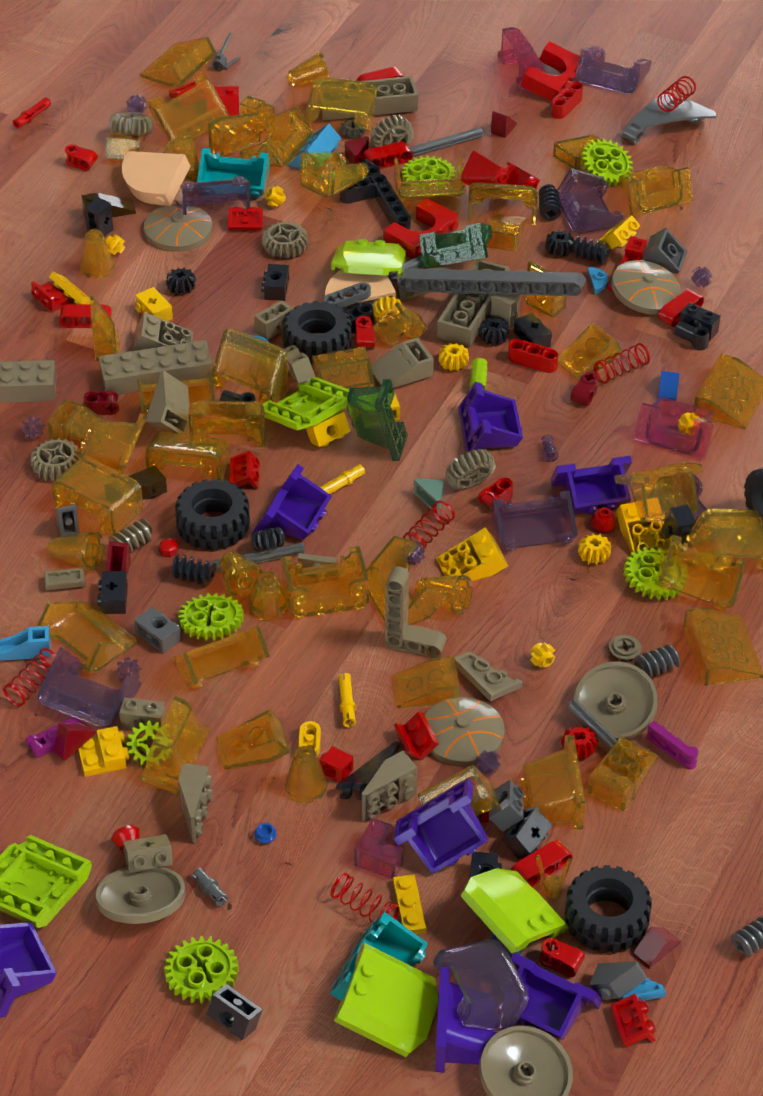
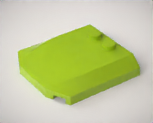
M359 239L358 241L346 240L337 247L331 263V270H335L337 267L338 269H343L344 273L384 276L389 275V272L397 271L398 274H401L406 259V250L399 244L385 243L383 240H376L375 242H368L366 239Z
M313 377L307 383H298L299 390L278 403L268 400L256 407V412L260 416L298 431L317 425L346 408L353 399V393L349 389Z
M29 835L26 837L27 841L19 845L17 843L9 845L0 855V911L23 922H31L34 927L40 928L47 926L87 881L92 865L88 859Z
M496 868L473 876L466 883L465 889L461 894L463 900L512 954L525 949L530 942L545 936L554 938L564 934L568 929L567 924L517 871Z
M363 943L354 965L356 967L345 997L340 1002L334 1022L407 1057L427 1039L439 1003L435 978Z

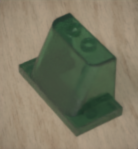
M475 223L465 225L464 230L449 233L430 232L420 234L419 240L424 269L488 258L487 244L492 239L491 225Z
M383 379L381 387L350 388L347 395V412L351 415L352 427L355 428L358 438L389 449L392 460L400 461L408 434L404 422H396L392 412L391 404L395 392L391 379Z

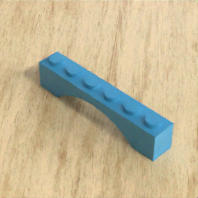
M49 626L28 627L18 634L0 639V661L33 659L34 656L39 655L42 648L51 650ZM42 651L43 656L51 657L49 652Z

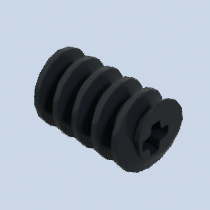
M552 184L544 185L538 191L540 214L544 219L555 220L561 215L560 193Z
M578 235L573 244L572 255L575 254L577 258L581 256L582 259L588 257L589 261L594 259L597 263L601 260L602 264H606L610 254V246L607 248L606 242L600 246L599 240L596 244H593L592 238L587 243V237L580 241V235Z
M180 554L174 557L172 564V575L174 578L178 579L180 577L181 580L195 581L196 584L202 583L204 586H208L212 582L216 573V563L209 567V561H205L204 565H202V559H198L195 564L194 557H191L189 562L187 561V555H184L181 560Z

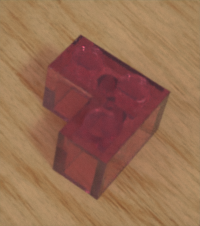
M374 818L371 819L354 849V866L390 879L398 875L403 865L404 848L391 844V824Z

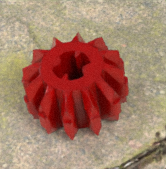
M572 725L570 730H565L561 738L563 753H568L569 758L574 756L576 760L580 757L586 760L588 756L593 755L597 747L595 732H590L589 727L583 729L581 725L579 728Z

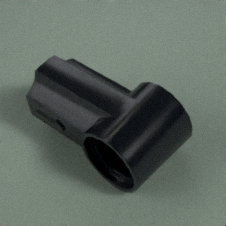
M682 321L677 324L674 335L692 342L696 350L708 348V328L704 326L693 327Z
M227 390L221 393L220 405L240 410V413L245 417H251L256 414V398L253 393L245 392L238 394Z

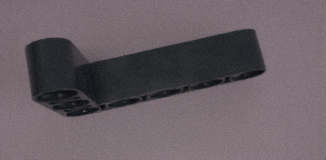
M375 174L344 181L340 184L341 202L350 204L375 198L390 224L395 222L411 230V216L385 175Z

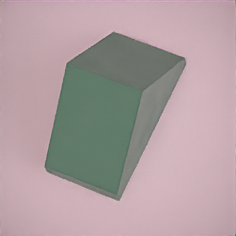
M422 478L414 479V494L429 508H432L436 501H442L444 481ZM442 503L436 504V508L441 509Z

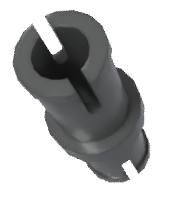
M198 868L193 872L192 878L202 887V892L205 895H209L217 906H222L227 902L228 895L221 890L218 882L215 879H211L203 868Z

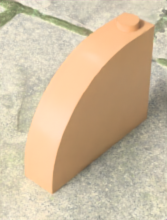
M127 151L122 163V174L130 191L140 201L154 205L171 206L191 166L185 154Z
M343 269L338 271L329 280L325 290L326 296L361 282L368 283L371 286V296L369 298L343 307V310L350 309L363 302L372 304L374 308L375 301L379 300L380 297L386 298L387 295L390 298L395 296L396 299V291L387 275L344 273Z

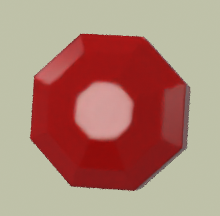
M166 538L160 541L159 552L162 556L172 557L178 552V543L175 539Z

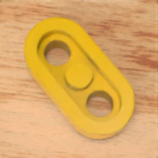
M307 721L300 726L299 753L303 758L313 759L320 753L321 728L318 723Z

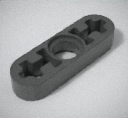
M365 282L327 294L324 297V302H328V304L333 303L338 308L346 307L371 296V286Z

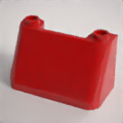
M474 150L460 178L461 182L468 186L497 195L530 194L537 189L540 179L511 162H507L506 165L508 166L506 168L501 167Z

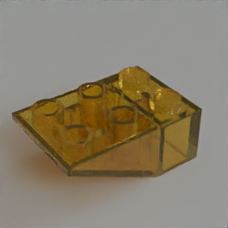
M67 399L63 400L47 422L49 439H67L68 442L73 441L74 445H77L79 448L99 454L116 431V427L84 405Z
M621 736L589 775L587 793L624 812L637 795L658 755Z

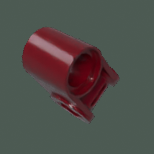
M594 372L583 373L571 392L570 400L589 406L594 395L597 393V374Z
M90 391L84 394V412L86 415H113L119 411V404L117 403L118 394L115 391Z

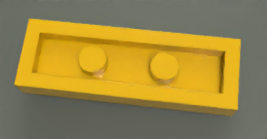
M52 271L49 278L54 281L53 285L61 290L63 289V293L66 296L74 298V303H94L92 299L66 277Z
M415 874L393 877L397 905L400 908L401 924L416 935L426 934V925Z

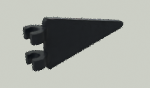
M398 741L390 744L344 780L338 782L336 789L343 790L340 799H349L352 791H360L356 798L357 800H362V792L386 759L394 756L399 747Z

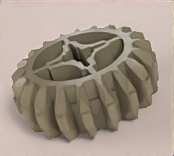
M119 112L110 116L109 125L110 130L117 134L139 136L152 133L154 122L153 118L147 114Z
M392 115L391 118L387 116L385 120L381 119L379 124L376 123V128H372L373 133L370 134L373 148L397 142H405L408 146V144H412L411 139L414 138L411 123L400 115Z
M276 222L275 225L270 224L269 227L265 228L262 235V245L265 252H268V255H273L274 258H295V255L300 256L301 253L305 252L308 245V235L305 228H302V225H297L296 222Z
M51 438V441L44 440L43 444L38 443V447L33 448L30 462L34 473L39 478L44 477L45 481L51 479L54 482L58 479L60 481L63 478L68 479L69 476H74L75 472H79L82 456L78 446L74 445L73 441L68 442L67 439L60 440V438L53 440Z
M486 449L472 450L450 462L449 466L446 467L445 474L449 485L455 490L469 489L491 477L496 465L492 454Z

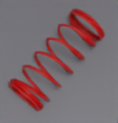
M688 76L680 77L657 97L659 108L665 112L673 111L694 94L696 90L694 80ZM682 78H687L692 81L694 85L693 92L691 85L687 81L681 80ZM679 81L686 82V83L690 86V88H691V93H690V94H689L688 89L686 88V86L683 85V84H681V83H679ZM678 84L685 87V89L687 90V94H684L683 90L679 88ZM673 91L679 95L680 99L675 97ZM663 94H664V99H665L666 103H667L669 106L673 107L672 109H668V108H666V107L663 105V103H662V95H663ZM666 94H668L669 99H670L673 103H675L674 106L670 105V104L667 102L666 96H665Z
M637 343L635 346H631L629 350L624 349L621 353H615L613 357L609 356L605 360L595 362L594 373L597 374L598 380L601 383H608L609 378L615 379V372L617 375L622 376L623 369L630 373L631 366L634 369H638L639 363L643 366L649 364V351L645 345ZM638 345H640L645 350L647 355V362L643 351L637 347ZM633 347L635 355L633 354V352L630 351V349ZM637 349L643 354L645 363L640 359ZM624 351H628V359L622 354ZM629 352L636 359V368L632 365L630 361ZM618 354L620 355L621 364L614 358ZM621 356L628 362L629 371L624 368ZM608 358H613V359H612L613 368H612V366L607 362V359H608ZM614 360L617 361L621 368V375L615 369ZM606 363L611 367L613 371V378L609 376V371L606 367ZM598 364L606 372V381H603L599 375Z
M436 501L433 507L428 509L427 514H424L421 520H418L415 526L411 527L409 532L403 535L404 545L414 553H422L427 547L426 543H431L433 541L432 537L438 536V530H444V524L448 525L455 518L453 508L445 501ZM442 503L446 505L452 512V518L450 519L443 510L436 508V504ZM437 509L442 511L448 517V519L442 517L438 513ZM428 515L434 516L442 523L443 528L437 529L429 521ZM422 521L428 522L436 529L437 534L431 535L424 528ZM416 527L422 528L430 535L431 540L425 541L418 534ZM406 535H409L412 543L420 548V551L414 550L408 545L405 539ZM411 535L419 540L422 548L413 542Z
M42 648L39 655L33 657V662L27 663L26 669L20 670L19 676L13 677L12 683L4 686L3 692L5 697L12 704L23 706L26 702L25 700L30 698L26 690L36 693L37 690L33 683L43 686V680L40 676L50 679V673L47 669L57 672V669L61 667V660L58 655L48 648ZM42 651H47L50 654H52L57 660L59 666L56 667L55 663L51 659H49L46 656H43ZM40 656L44 666L34 662L35 658ZM45 658L48 659L53 665H51L50 663H48V662L45 660ZM33 663L37 673L27 669L28 665ZM35 664L46 670L49 676H43L37 670ZM26 670L31 681L20 676L21 672ZM28 671L34 673L37 677H39L42 684L36 683L31 678ZM19 677L20 682L25 687V689L20 685L13 683L14 679ZM21 678L27 680L34 687L35 691L28 689ZM14 685L21 688L27 694L28 698H25L23 693ZM6 688L13 689L22 698L23 702L18 703L8 695Z
M347 873L341 874L331 888V897L334 899L340 897L342 904H350V909L353 911L359 909L362 917L369 915V921L371 923L374 922L370 916L380 904L382 895H378L375 898L369 913L363 915L361 908L370 899L373 892L372 888L366 891L360 906L353 909L351 903L361 892L363 883H359L355 887L350 901L344 903L342 896L349 890L354 878L353 876L350 877ZM347 876L343 888L334 896L337 885ZM361 885V887H360L358 893H357V894L355 895V897L353 898V895H354L355 891H356L357 888ZM371 890V892H370L368 898H367L366 901L363 903V900H364L365 896H366V895L368 894V892ZM380 897L377 905L373 908L375 902ZM388 901L382 908L380 915L389 904L385 912L389 914L396 907L393 918L396 920L400 911L399 905H391L392 902Z

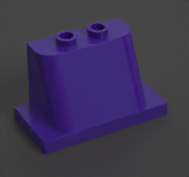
M475 382L458 406L466 452L478 449L516 447L523 439L516 401L483 390L482 383Z
M631 456L612 458L609 465L576 469L575 464L556 466L550 478L551 485H564L574 513L587 512V514H593L600 508L616 510L620 505L628 504L631 501L625 475L632 464Z
M297 464L282 484L253 532L279 527L282 528L284 535L304 540L310 531L313 533L318 527L319 523L316 521L318 519L321 520L326 514L327 510L324 508L332 496L302 476L301 472L304 468Z
M469 778L396 821L393 839L397 845L408 840L432 874L447 865H454L459 858L464 855H471L479 846L487 842V835L469 804L472 802L474 785Z
M31 922L0 925V1017H6L14 998L52 983L57 973L51 958L43 946V942L40 940Z
M514 953L510 961L518 971L500 1008L514 1016L515 1022L523 1026H527L529 1023L537 1029L564 1040L585 1004L588 1003L599 1008L603 1000L597 992L577 982L573 984L538 967L535 962Z
M450 967L440 968L435 1072L445 1073V1063L479 1064L486 1044L498 1033L494 1032V1026H498L499 1012H494L495 997L449 982Z

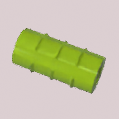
M475 358L472 361L470 389L475 382L482 383L483 390L486 389L488 363L483 358Z

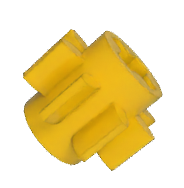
M279 186L268 188L265 193V200L268 201L267 205L271 207L281 206L286 199L285 193H283L284 189Z
M114 234L113 237L108 235L105 240L107 244L105 248L114 255L117 252L121 254L126 248L123 245L125 240L117 234Z
M685 413L678 419L680 424L677 427L685 436L694 435L699 431L701 420L694 413Z
M545 642L543 644L537 643L530 651L532 656L530 661L540 668L542 666L548 667L555 660L553 655L555 649Z

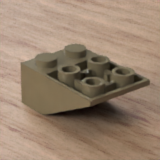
M493 294L491 296V319L494 317L496 319L502 318V321L507 322L510 331L514 327V319L519 318L522 295Z
M144 312L136 325L133 350L189 343L193 341V332Z
M417 337L401 342L370 365L369 370L382 389L386 391L433 376L434 359Z
M161 371L145 422L169 437H186L191 421L188 386L165 371Z
M404 751L386 759L362 792L363 823L369 819L376 818L388 809H393L405 800H410L417 794V766Z
M183 763L179 776L180 804L192 843L196 844L198 836H202L203 819H207L208 802H212L213 790L211 789L213 778L209 776V767Z

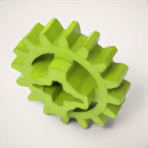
M150 721L147 722V726L140 722L139 729L132 728L134 735L128 734V739L132 741L126 744L127 747L132 748L128 753L129 755H135L133 758L134 762L138 759L141 760L140 766H143L145 762L148 763L149 767L152 766V762L159 766L160 759L167 760L165 753L171 754V749L167 747L173 744V741L167 740L171 737V734L164 733L166 730L165 726L161 729L158 728L159 722H156L154 726L151 725ZM153 731L158 733L162 738H157L153 734ZM145 732L141 739H137L141 733ZM147 740H151L152 748H148ZM158 749H162L158 755L154 756ZM137 750H142L146 754V757L141 755Z

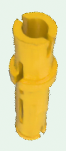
M358 464L348 471L341 472V475L325 483L320 488L328 494H332L343 486L351 485L354 480L365 475V469L361 464Z
M344 673V680L342 674L338 676L341 697L340 712L343 715V725L350 727L349 721L351 720V726L353 727L356 725V705L353 702L351 675Z

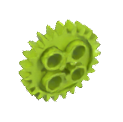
M605 138L602 142L597 139L596 142L592 140L590 144L587 143L580 156V163L584 164L582 169H587L585 174H590V179L595 178V183L601 181L602 186L604 183H607L608 187L611 184L616 187L618 183L622 185L623 182H626L632 173L633 162L630 161L631 156H626L628 151L622 150L623 146L618 147L617 142L612 144V140L606 142Z
M428 155L426 158L420 156V159L414 157V161L408 160V164H404V167H402V179L406 187L410 186V190L416 189V193L422 191V194L428 192L431 195V192L437 194L438 191L444 192V189L448 190L449 186H453L456 171H454L455 167L452 166V163H447V159L442 161V157L435 159V156L429 158Z
M651 546L650 550L643 547L642 551L636 549L635 553L631 552L630 557L626 559L623 576H626V582H630L629 587H636L635 592L641 591L643 597L648 594L650 599L656 596L657 600H660L661 596H663L665 600H668L669 596L674 598L675 594H680L681 590H684L688 578L686 576L687 571L684 570L685 565L680 564L681 559L675 560V554L670 556L668 555L669 550L663 553L660 547L658 551H655L653 546Z
M207 593L206 597L200 594L199 599L192 597V602L186 601V605L181 606L178 616L180 628L184 629L185 634L189 633L190 637L196 635L197 640L204 637L205 641L209 637H212L214 641L218 636L223 639V635L231 636V632H237V628H241V623L244 622V612L242 605L238 604V600H232V596L226 598L225 594L219 597L218 593H215L214 596Z
M200 936L199 941L191 937V943L189 944L183 940V947L176 945L175 952H169L170 958L166 959V966L164 967L169 989H174L176 996L182 993V1000L187 999L188 996L191 997V1003L196 998H199L201 1004H203L204 998H208L209 1002H211L213 994L226 984L234 988V980H238L237 973L239 972L237 956H234V950H229L227 943L221 946V939H218L215 943L212 942V936L207 941H204L203 936Z

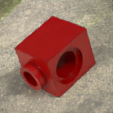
M334 746L320 757L321 773L337 782L344 780L354 770V756Z

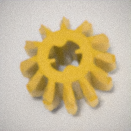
M387 295L386 298L380 297L379 300L375 301L373 314L376 321H381L382 324L386 322L390 325L391 322L396 323L397 320L401 319L403 306L400 299H395V296L390 298Z
M449 342V345H443V348L440 349L439 363L445 370L450 369V372L452 370L459 371V369H465V366L468 365L469 352L467 348H464V345L451 344Z
M593 533L591 536L585 535L579 542V556H581L582 561H588V564L595 563L598 565L599 562L605 563L611 554V542H608L607 537H602L601 533L598 536Z

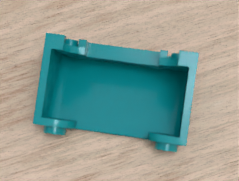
M202 148L197 178V187L202 193L247 195L254 198L264 195L271 165L268 153L260 152L258 158L252 156V159L220 157V153L213 155L210 152V148Z
M386 912L382 913L362 934L329 993L341 1001L344 999L356 967L354 965L363 943L410 966L422 962L426 956L424 950L428 943Z

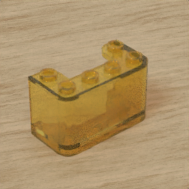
M86 455L77 460L52 483L54 506L56 508L69 506L71 503L84 508L86 511L98 516L101 531L111 536L124 529L143 511L142 490L137 481Z
M360 546L350 547L348 556H340V563L303 568L301 562L294 563L291 556L281 557L282 580L293 617L302 618L362 609L368 604L369 578Z

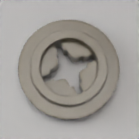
M620 635L613 638L609 644V652L612 653L613 658L618 657L619 661L626 659L629 662L630 659L634 660L637 655H641L642 646L635 637ZM623 645L626 647V649L628 650V652H626V651H624V649H622V648H623Z

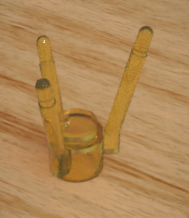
M537 855L536 861L541 877L540 883L544 885V893L549 897L556 898L561 894L562 885L565 884V878L572 860H567L561 877L557 875L545 877L540 856Z

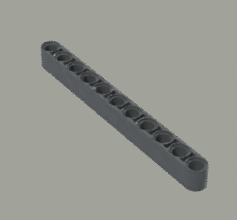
M406 269L398 280V287L406 292L578 296L586 283V278L581 273Z

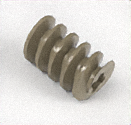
M141 518L139 521L134 522L133 525H129L127 528L115 533L114 536H110L109 541L129 543L131 553L133 548H139V544L145 545V540L148 542L152 541L151 525L146 519Z

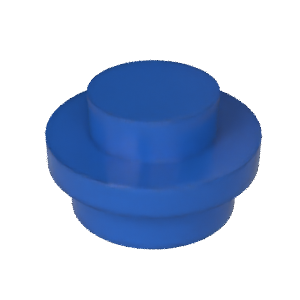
M262 823L255 830L256 840L263 844L273 842L277 835L276 829L270 823Z

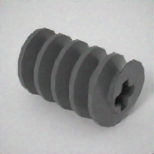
M667 644L656 650L637 655L634 659V665L652 678V672L655 676H658L660 671L666 673L667 668L670 671L673 670L674 665L679 668L680 658L676 649Z
M763 916L758 917L749 925L744 926L731 935L734 946L748 958L752 956V953H757L759 948L763 949Z

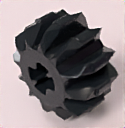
M559 230L557 232L552 231L546 237V250H548L549 254H554V257L568 256L569 253H572L574 237L571 236V233H566L565 230L563 232Z
M185 267L183 269L177 268L176 270L171 269V272L167 273L166 286L171 293L176 292L177 295H184L186 292L191 293V290L195 289L196 277L191 269L186 270Z
M495 317L483 320L479 328L481 341H485L486 345L491 343L493 346L506 342L509 335L507 322L502 321V318L496 319Z
M279 527L260 530L251 534L252 545L256 551L275 549L285 544L282 528Z

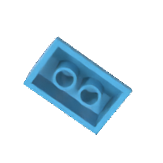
M328 123L309 135L287 164L309 172L315 168L318 170L324 165L323 161L332 155L330 152L339 146L337 143L341 140V137Z

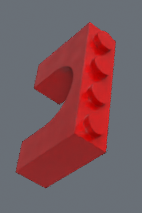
M549 41L544 47L539 61L554 68L560 75H550L530 66L523 77L521 87L552 102L571 81H574L576 74L580 72L583 66L581 64L583 57Z
M426 198L416 205V220L430 226L431 229L421 232L411 231L394 222L383 230V241L385 243L399 244L406 250V256L414 259L425 254L455 231L459 226V214Z

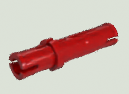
M45 97L30 109L24 110L18 118L12 121L13 126L16 129H20L26 123H30L35 116L51 106V101Z

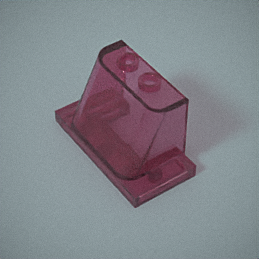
M516 27L502 29L501 51H498V58L503 65L519 62V76L516 77V83L522 91H525L527 89L521 87V83L530 66L545 73L547 72L535 50L520 29Z
M660 397L652 405L642 403L633 439L705 459L715 423L711 422L714 411ZM685 413H694L695 416H699L694 421L691 434L680 432L677 427L680 424L678 419Z

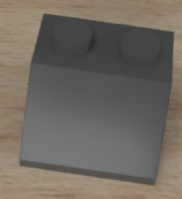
M664 228L650 236L642 257L645 261L658 264L672 273H679L688 251L667 228Z

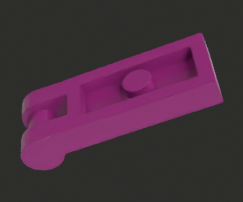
M76 715L62 723L82 722ZM58 724L37 735L31 734L26 738V744L33 748L32 752L36 757H41L54 750Z
M655 721L648 725L647 739L685 768L690 770L696 768L699 752L696 747L687 746L680 738L675 737L665 727L660 726Z

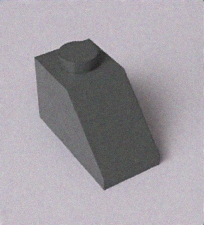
M76 504L54 509L55 524L61 538L80 534Z
M637 961L598 963L590 986L603 1000L620 999L645 981L647 975Z

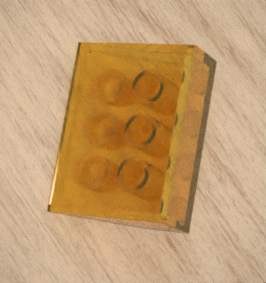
M209 37L174 43L140 73V76L169 87H181L186 84V80L194 77V73L201 70L205 63L212 60L216 51Z
M721 353L695 396L693 413L745 430L763 398V376L739 358Z
M706 607L685 610L683 627L704 686L763 678L761 665L742 616Z

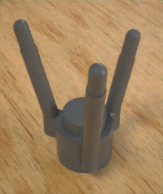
M229 33L222 49L218 50L211 64L217 71L227 70L229 66L240 59L238 56L227 63V58L223 55L232 33Z

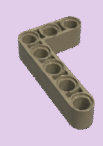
M396 566L392 568L385 585V643L392 649L431 658H439L447 638L442 632L408 624L409 572L403 567Z

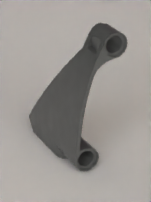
M663 94V95H662V103H663V105H664L666 108H668V109H672L673 107L669 106V105L666 103V101H665V99H664V94ZM666 94L665 96H666L667 102H668L670 105L674 106L675 103H673V102L669 99L668 94ZM656 98L637 113L626 125L621 137L626 141L637 144L648 127L682 120L695 124L705 118H716V113L691 100H685L673 111L665 112L659 108Z

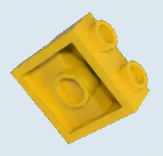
M631 215L599 239L600 246L606 242L607 248L609 246L611 249L617 246L621 248L628 242L627 238L630 239L631 236L636 234L635 230L640 225Z
M117 726L97 730V736H93L78 749L85 777L126 769V760L129 759L127 747L122 746L125 743L123 731L119 732Z

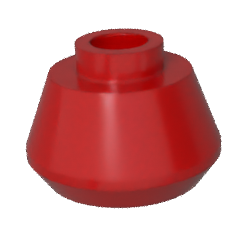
M608 508L598 509L591 518V526L598 532H610L617 525L613 511Z
M135 825L121 827L113 832L111 840L120 850H124L123 841L140 839V829Z

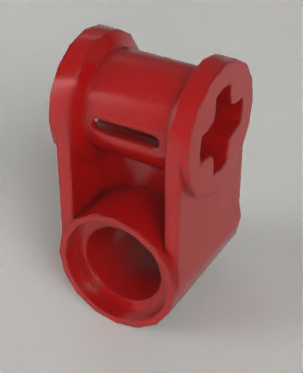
M74 144L65 147V153L67 154L65 161L70 167L89 171L98 160V156L93 150Z
M367 316L358 317L355 321L356 348H375V337L371 319Z
M507 477L499 478L480 492L478 501L488 505L492 512L497 511L504 504L512 500L513 481Z
M547 938L542 942V952L539 956L540 963L566 977H575L585 959L584 953L580 949L569 946L555 938Z

